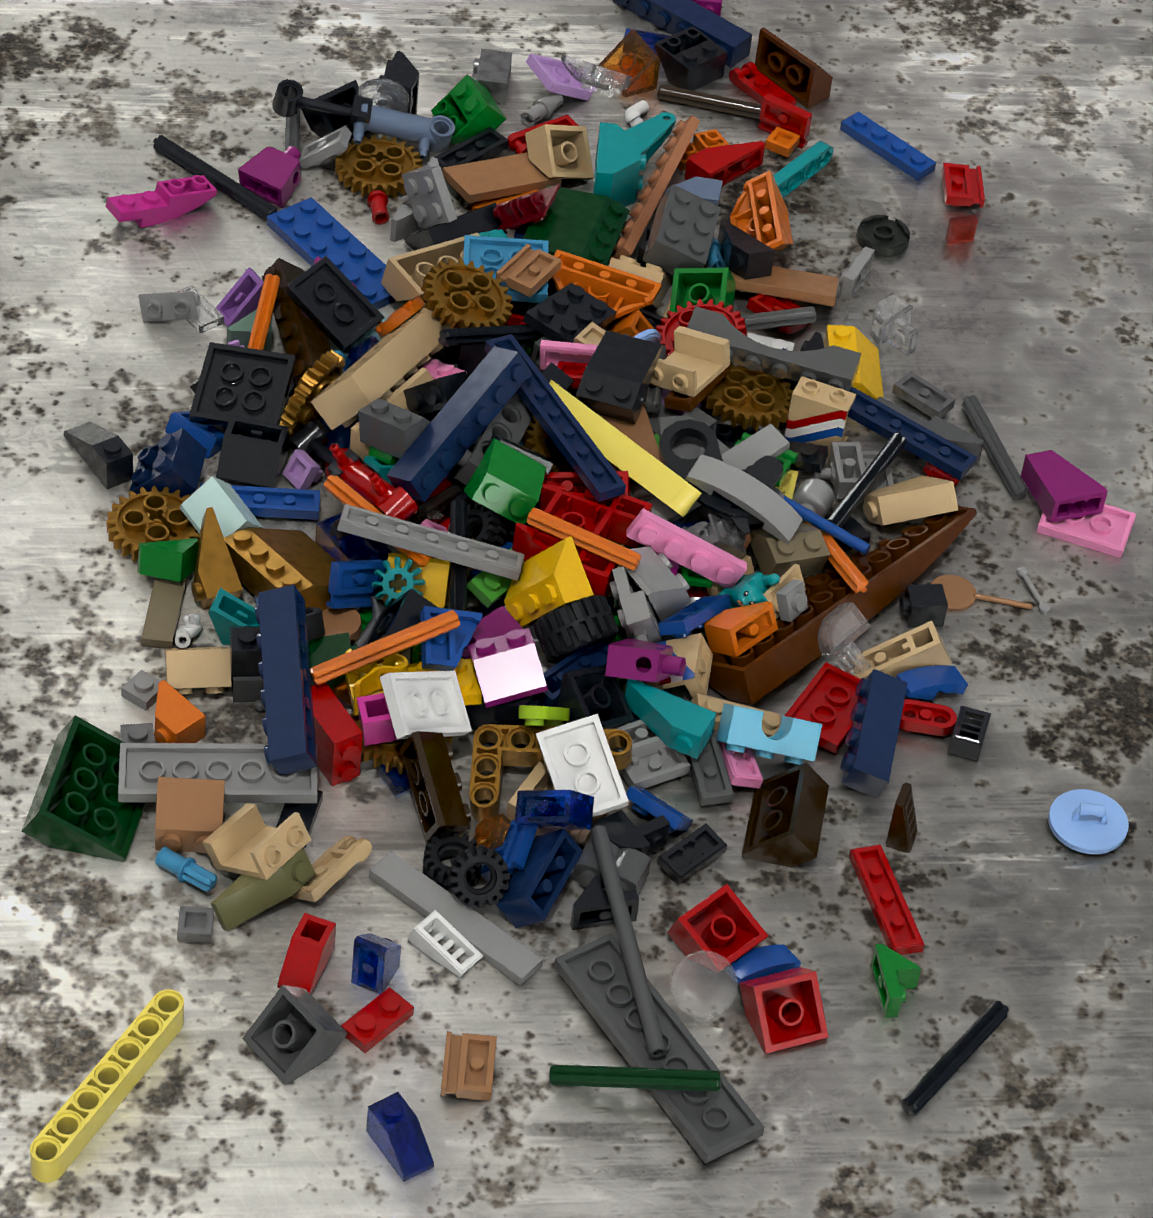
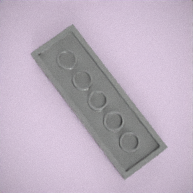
M120 743L118 802H156L158 777L225 780L224 803H317V767L280 775L266 761L264 747L268 744Z

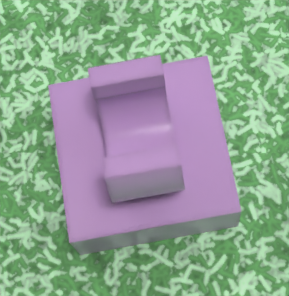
M295 449L282 474L297 489L308 490L312 482L317 483L324 472L319 470L321 467L304 450Z

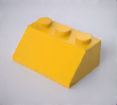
M827 325L824 348L834 345L861 353L858 372L852 387L875 400L879 397L884 398L878 348L855 326Z
M572 536L563 539L523 562L518 581L512 579L504 603L507 611L522 628L534 625L542 616L562 605L594 595Z

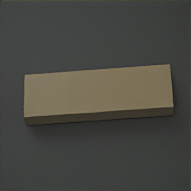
M155 577L142 632L141 646L173 648L187 577L181 582Z

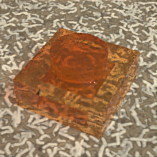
M503 813L490 819H483L475 829L474 839L477 841V847L478 844L492 849L502 846L511 821Z

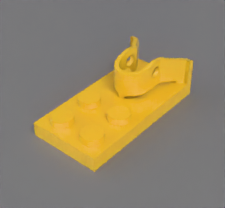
M395 653L383 658L384 661L380 664L373 662L345 674V681L354 715H358V697L384 693L380 680L381 676L396 672L439 670L422 669V661L408 664L406 657ZM461 658L454 671L457 675L465 706L482 704V693L471 658Z

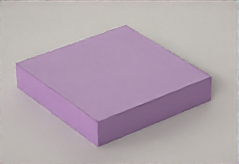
M532 53L527 58L526 63L549 92L587 101L591 97L593 91L570 62Z

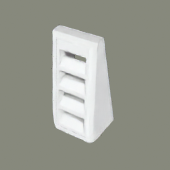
M436 910L413 928L408 937V940L416 948L460 978L483 958V955ZM433 932L436 935L432 937L429 933ZM441 939L446 941L443 946L438 943ZM453 946L457 950L451 955L448 950ZM462 954L469 957L462 964L457 961Z

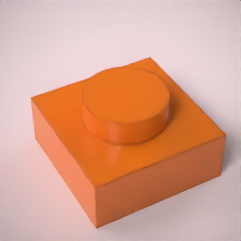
M776 127L766 139L765 149L788 158L799 145L801 136Z

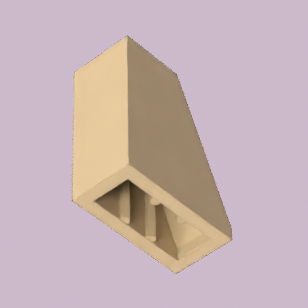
M923 475L868 492L864 498L865 503L863 505L864 514L868 522L879 525H888L958 510L954 482Z

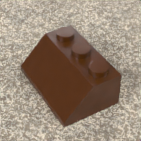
M766 28L760 29L755 65L758 71L797 99V102L807 109L828 99L833 77Z

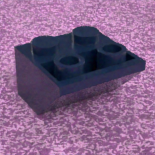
M183 428L173 434H166L158 443L151 447L146 446L139 453L137 467L131 477L132 484L129 491H133L138 495L140 494L141 487L147 492H151L152 487L156 486L158 492H162L165 487L169 488V493L171 494L176 490H180L181 498L193 493L197 489L207 449Z

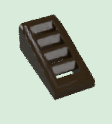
M905 782L902 784L894 806L885 844H887L886 847L910 853L918 830L912 786L910 783Z

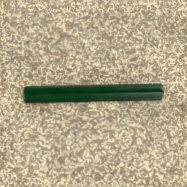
M554 1064L550 1067L549 1073L550 1083L560 1086L717 1092L720 1090L722 1082L721 1073L718 1070Z

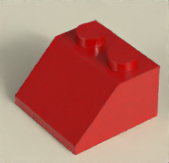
M728 884L680 916L667 932L687 959L717 974L769 936Z
M798 967L739 982L745 1016L764 1053L767 1054L828 1038L816 971Z

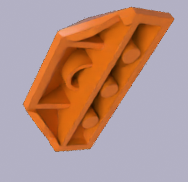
M769 170L746 181L743 187L744 191L738 198L730 215L731 224L774 249L775 252L793 244L788 210L772 172Z
M558 249L553 255L562 260L561 269L552 277L557 291L570 283L580 286L585 292L598 300L604 301L610 308L617 311L614 319L652 304L662 288L661 283Z

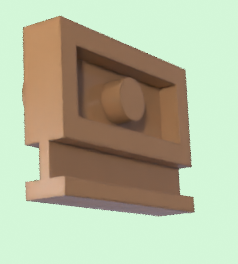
M526 244L496 272V279H502L507 283V287L531 297L561 269L562 260L540 249L532 250L531 245Z
M447 1031L440 1096L456 1094V1098L491 1101L497 1036L462 1033V1036H457Z

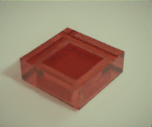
M969 215L950 218L945 238L947 243L950 245L973 242L978 224L976 216Z

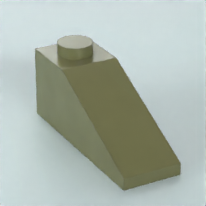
M302 848L267 880L241 875L210 904L223 930L229 931L294 895L316 873L304 848Z

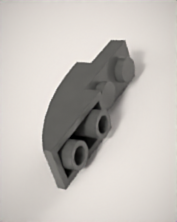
M882 397L877 399L882 404L977 456L976 465L980 461L984 440L937 416L927 421Z

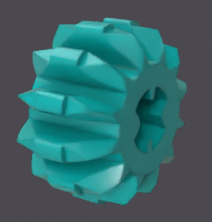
M395 557V568H392L391 564L385 560L383 561V566L388 572L384 573L381 570H375L374 573L382 577L383 581L372 582V587L383 586V591L378 592L375 597L381 599L387 594L389 597L385 601V607L410 589L423 596L421 591L414 589L415 585L422 586L426 584L425 580L414 579L415 576L422 572V569L416 568L410 572L409 569L413 564L412 560L408 559L404 568H401V558ZM398 574L403 575L402 580H407V586L402 587L401 592H395L396 587L391 588L390 584L391 581L396 580V575Z

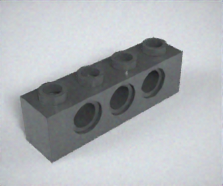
M517 393L511 397L472 444L470 450L467 449L462 458L457 462L461 467L455 478L463 484L467 485L490 446L488 443L493 433L517 444L522 439L534 415Z

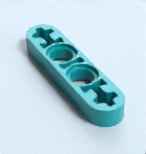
M819 141L773 176L782 198L786 197L824 168L831 160L834 148L823 141Z

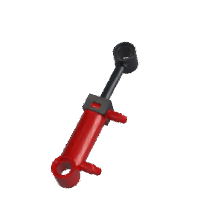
M309 421L289 438V444L294 451L295 449L304 450L311 458L314 455H318L330 464L327 469L331 475L342 479L384 515L407 520L418 510L415 501L402 487L398 486L395 488L368 468L360 456L351 449L344 452L338 444H332L330 450L325 447L329 444V440L313 421Z

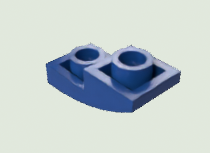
M934 665L904 671L896 676V678L908 683L906 696L912 700L924 699L933 701L938 691L944 694H963L968 686V683L955 666Z
M784 944L769 945L751 949L724 970L732 977L733 982L739 985V982L798 968L801 962Z

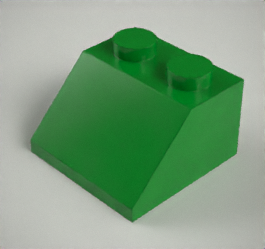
M729 267L674 268L670 311L676 313L677 305L686 308L688 301L693 305H697L699 299L702 300L703 304H707L710 299H713L714 305L724 301L725 308L730 305L733 306L736 282Z
M494 438L466 485L464 492L479 504L515 523L518 522L525 525L529 512L535 508L539 501L547 467Z

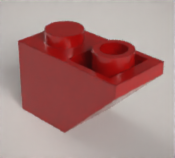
M304 913L291 937L277 988L280 989L282 985L304 988L312 994L335 949L336 923Z

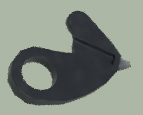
M692 419L676 421L662 433L659 441L661 462L685 481H687L685 478L698 458L684 459L675 455L671 445L676 440L682 437L697 438L707 448L703 455L723 461L716 433L703 422ZM765 455L742 471L756 478L770 489H773L781 478L784 469L779 459ZM687 481L702 493L697 499L698 503L730 517L743 536L750 533L747 520L751 515L749 512L716 491L709 495Z

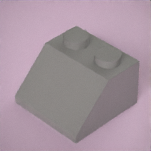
M650 546L630 549L639 553L641 560L636 570L631 571L625 568L636 592L644 590L655 616L660 622L691 602L686 591L690 586L680 573L674 575L670 571L673 566L662 552L657 555Z

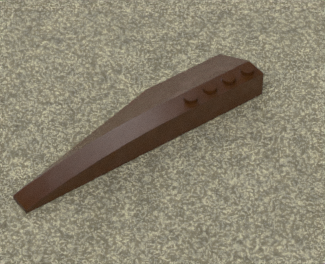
M958 506L956 511L930 516L923 520L924 525L910 526L901 530L902 536L890 541V539L885 538L877 542L878 548L871 552L868 551L866 555L857 552L849 556L869 582L866 586L867 591L864 593L861 591L854 593L832 565L825 568L826 574L810 575L804 578L808 608L791 622L782 621L779 616L776 619L778 630L738 657L712 652L713 658L708 685L729 700L743 702L746 705L759 702L764 695L771 690L779 688L781 683L791 676L800 673L801 669L812 661L818 660L823 653L869 621L906 589V586L911 585L976 516V509Z

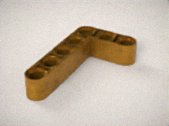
M487 724L475 731L469 797L471 814L476 820L490 822L498 816L503 766L535 767L539 761L545 764L536 739V733L554 727ZM603 729L617 770L625 769L632 761L631 736L624 730ZM489 742L495 744V745L492 746V747H485V746H483V744L489 743ZM518 744H526V745H527L525 748H516V747H515V746L518 745ZM618 747L624 749L621 752L612 751V749ZM484 771L493 772V774L487 776L481 775L480 773ZM485 799L491 801L490 803L485 805L478 803L479 801Z

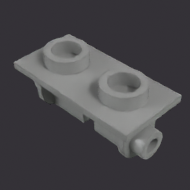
M194 291L138 295L143 322L199 318L197 306H200V295L195 294Z

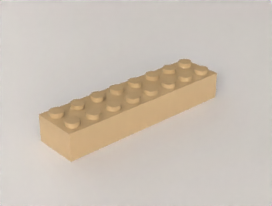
M424 305L409 319L382 338L310 402L331 430L341 424L344 428L348 427L359 418L358 410L378 398L386 399L393 393V390L405 382L406 378L414 374L418 367L431 359L430 356L444 347L443 344L438 342L439 332L442 329H450V324L440 325L442 318L432 317L434 309H426Z

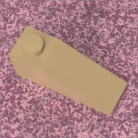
M933 621L848 658L854 676L860 679H866L873 669L896 678L897 674L907 670L925 666L952 664L944 641Z

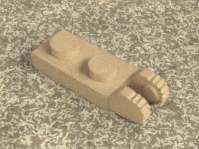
M349 835L342 837V840H339L333 847H330L312 864L316 874L292 897L316 902L323 898L326 892L338 880L344 878L357 862L363 863L367 856L369 857L373 847L370 840L365 838L356 840L355 837Z

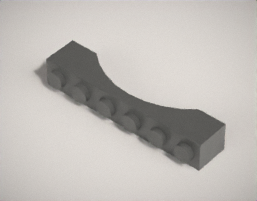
M695 306L687 326L689 329L730 340V363L746 367L752 371L757 370L768 373L780 379L785 378L799 382L803 376L851 392L858 372L861 356L859 352L834 345L810 351H787L772 348L742 334L723 314Z

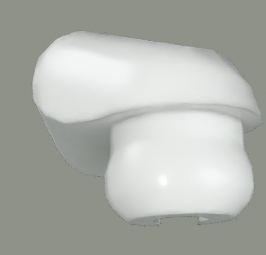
M641 100L625 111V121L627 124H630V127L644 122L640 116L649 111L648 103L645 100Z
M191 613L184 616V625L180 626L175 633V644L178 647H188L190 641L201 632L202 624H200L201 618L198 614Z

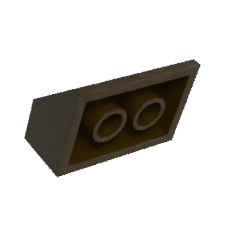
M413 732L399 751L425 842L432 841L434 836L441 839V833L447 832L448 837L452 836V831L462 834L469 827L471 814L466 803L463 804L460 791H462L461 778L457 772L454 773L452 767V747L449 742H445L443 733Z
M807 762L763 780L760 789H754L742 855L746 859L794 867L817 857L829 785Z

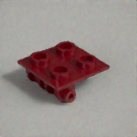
M557 184L497 204L496 208L493 209V214L495 218H500L502 222L498 229L503 231L507 229L515 230L525 223L531 221L536 223L544 219L551 203L555 200L560 185Z

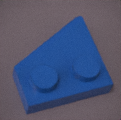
M424 606L420 611V620L423 622L453 609ZM454 610L459 617L460 626L421 643L422 669L454 671L477 625L482 619V613Z

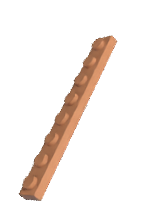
M690 116L686 121L680 120L671 131L673 136L664 144L663 149H665V152L655 161L654 164L657 167L646 178L648 184L639 192L637 196L639 201L630 209L629 215L631 217L624 223L621 231L622 234L616 242L609 262L611 257L620 259V255L626 257L632 255L700 123L695 116Z

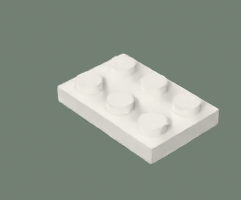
M455 671L387 673L380 677L397 739H408L413 732L417 731L443 733L444 737L464 736L472 732Z
M598 714L536 733V739L566 825L629 806L625 789Z

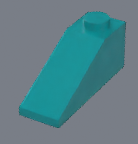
M627 680L625 699L629 708L669 748L697 759L713 734L716 713L641 681Z

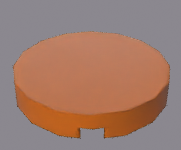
M417 295L413 300H409L393 312L385 322L378 324L375 327L376 333L380 338L384 337L419 311L426 303Z

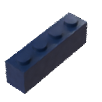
M873 669L866 679L861 678L855 691L858 701L853 707L850 719L853 720V726L845 740V744L848 745V751L840 765V770H843L841 784L876 798L889 783L907 682L876 669Z

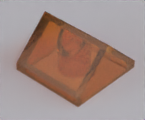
M632 28L598 67L622 96L629 97L657 89L661 59Z

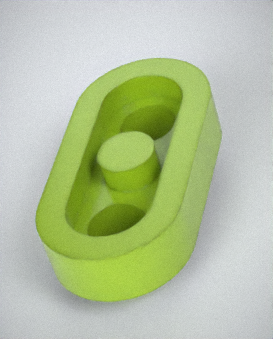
M519 706V719H525L526 726L557 727L563 725V721H569L570 708Z

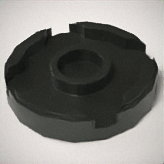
M872 215L864 218L857 229L856 239L858 244L862 248L866 246L874 249V255L895 256L903 253L908 248L911 233L901 220L896 218L895 221L889 220V216Z

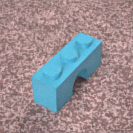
M724 703L716 741L726 743L725 749L744 753L745 747L756 749V756L770 759L774 758V753L785 755V762L798 765L803 764L804 759L815 761L822 724L782 715L778 731L774 735L767 737L762 730L763 711Z

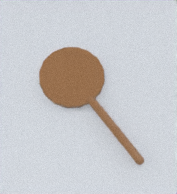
M956 575L939 576L931 582V584L943 585L948 603L947 610L950 611L968 609L974 604L976 599L1024 609L1033 608V605L1030 603L978 594L972 583Z

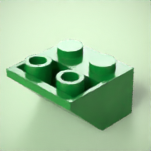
M468 74L431 110L434 116H446L453 121L455 130L450 141L453 144L461 143L489 127L496 130L506 120L505 115L487 88Z

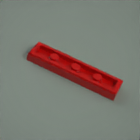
M881 844L850 849L849 859L887 947L900 955L923 952L925 944Z

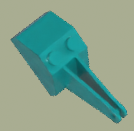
M662 112L627 130L614 123L600 122L593 193L608 196L614 201L620 202L624 207L636 202L637 191H641L643 187V175H639L640 170L645 171V164L672 133L671 131L676 123L675 115L669 112Z

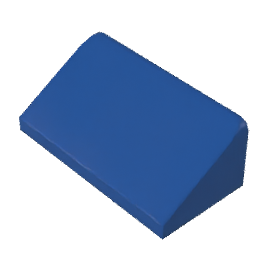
M190 411L172 413L165 429L167 434H173L183 428L207 449L205 458H211L221 451L224 432L213 425L190 422Z

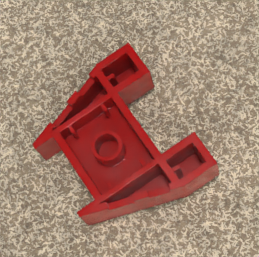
M542 484L538 509L603 538L625 546L638 548L640 543L626 537L627 528L643 508L651 512L653 504L625 494L598 502L588 489H585V494L565 491V486ZM517 522L512 551L525 554L523 560L527 561L562 541V539L535 527L532 528ZM575 546L593 594L605 596L607 599L612 591L610 582L615 581L612 569H616L618 564Z

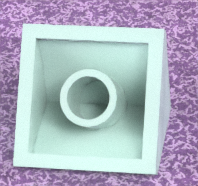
M213 476L180 506L181 511L199 534L203 516L209 507L214 509L223 537L246 528H263L232 486Z

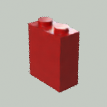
M326 682L320 685H313L311 689L315 741L317 744V767L330 785L335 786L360 776L363 732Z

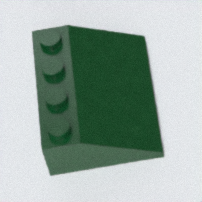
M560 187L555 200L547 211L546 217L536 223L531 221L522 239L548 241V254L554 255L558 249L607 266L630 210L608 196Z
M75 715L57 735L21 832L52 848L123 862L128 854L145 802H118L120 743L125 742Z

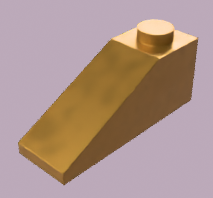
M213 507L206 509L202 519L194 580L191 584L194 599L200 601L203 610L210 609L220 588L237 598L240 597L243 591Z

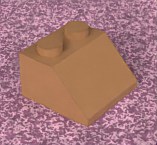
M158 777L155 850L160 851L166 846L174 852H200L207 854L202 842L224 823L225 780Z

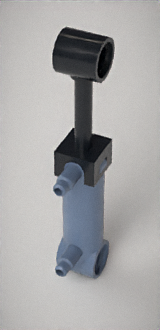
M288 79L282 80L278 84L272 102L273 110L282 117H292L297 114L300 107L348 118L347 128L353 133V142L357 145L362 143L366 131L419 143L418 152L422 160L427 158L429 150L435 153L447 150L455 130L453 121L446 116L437 115L427 118L372 105L373 99L355 95L351 108L303 97L302 86L298 82Z

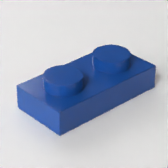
M630 785L626 792L627 798L633 802L631 807L645 816H648L650 813L656 818L664 815L670 823L669 832L674 833L675 830L688 831L693 822L692 819L642 787Z

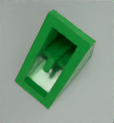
M192 538L139 543L137 572L141 575L176 582L183 581L195 571L199 540Z

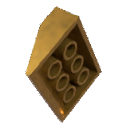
M246 528L224 537L240 582L257 598L260 592L294 584L305 599V607H316L322 611L330 608L326 605L327 601H330L331 593H328L331 562L338 561L302 530Z

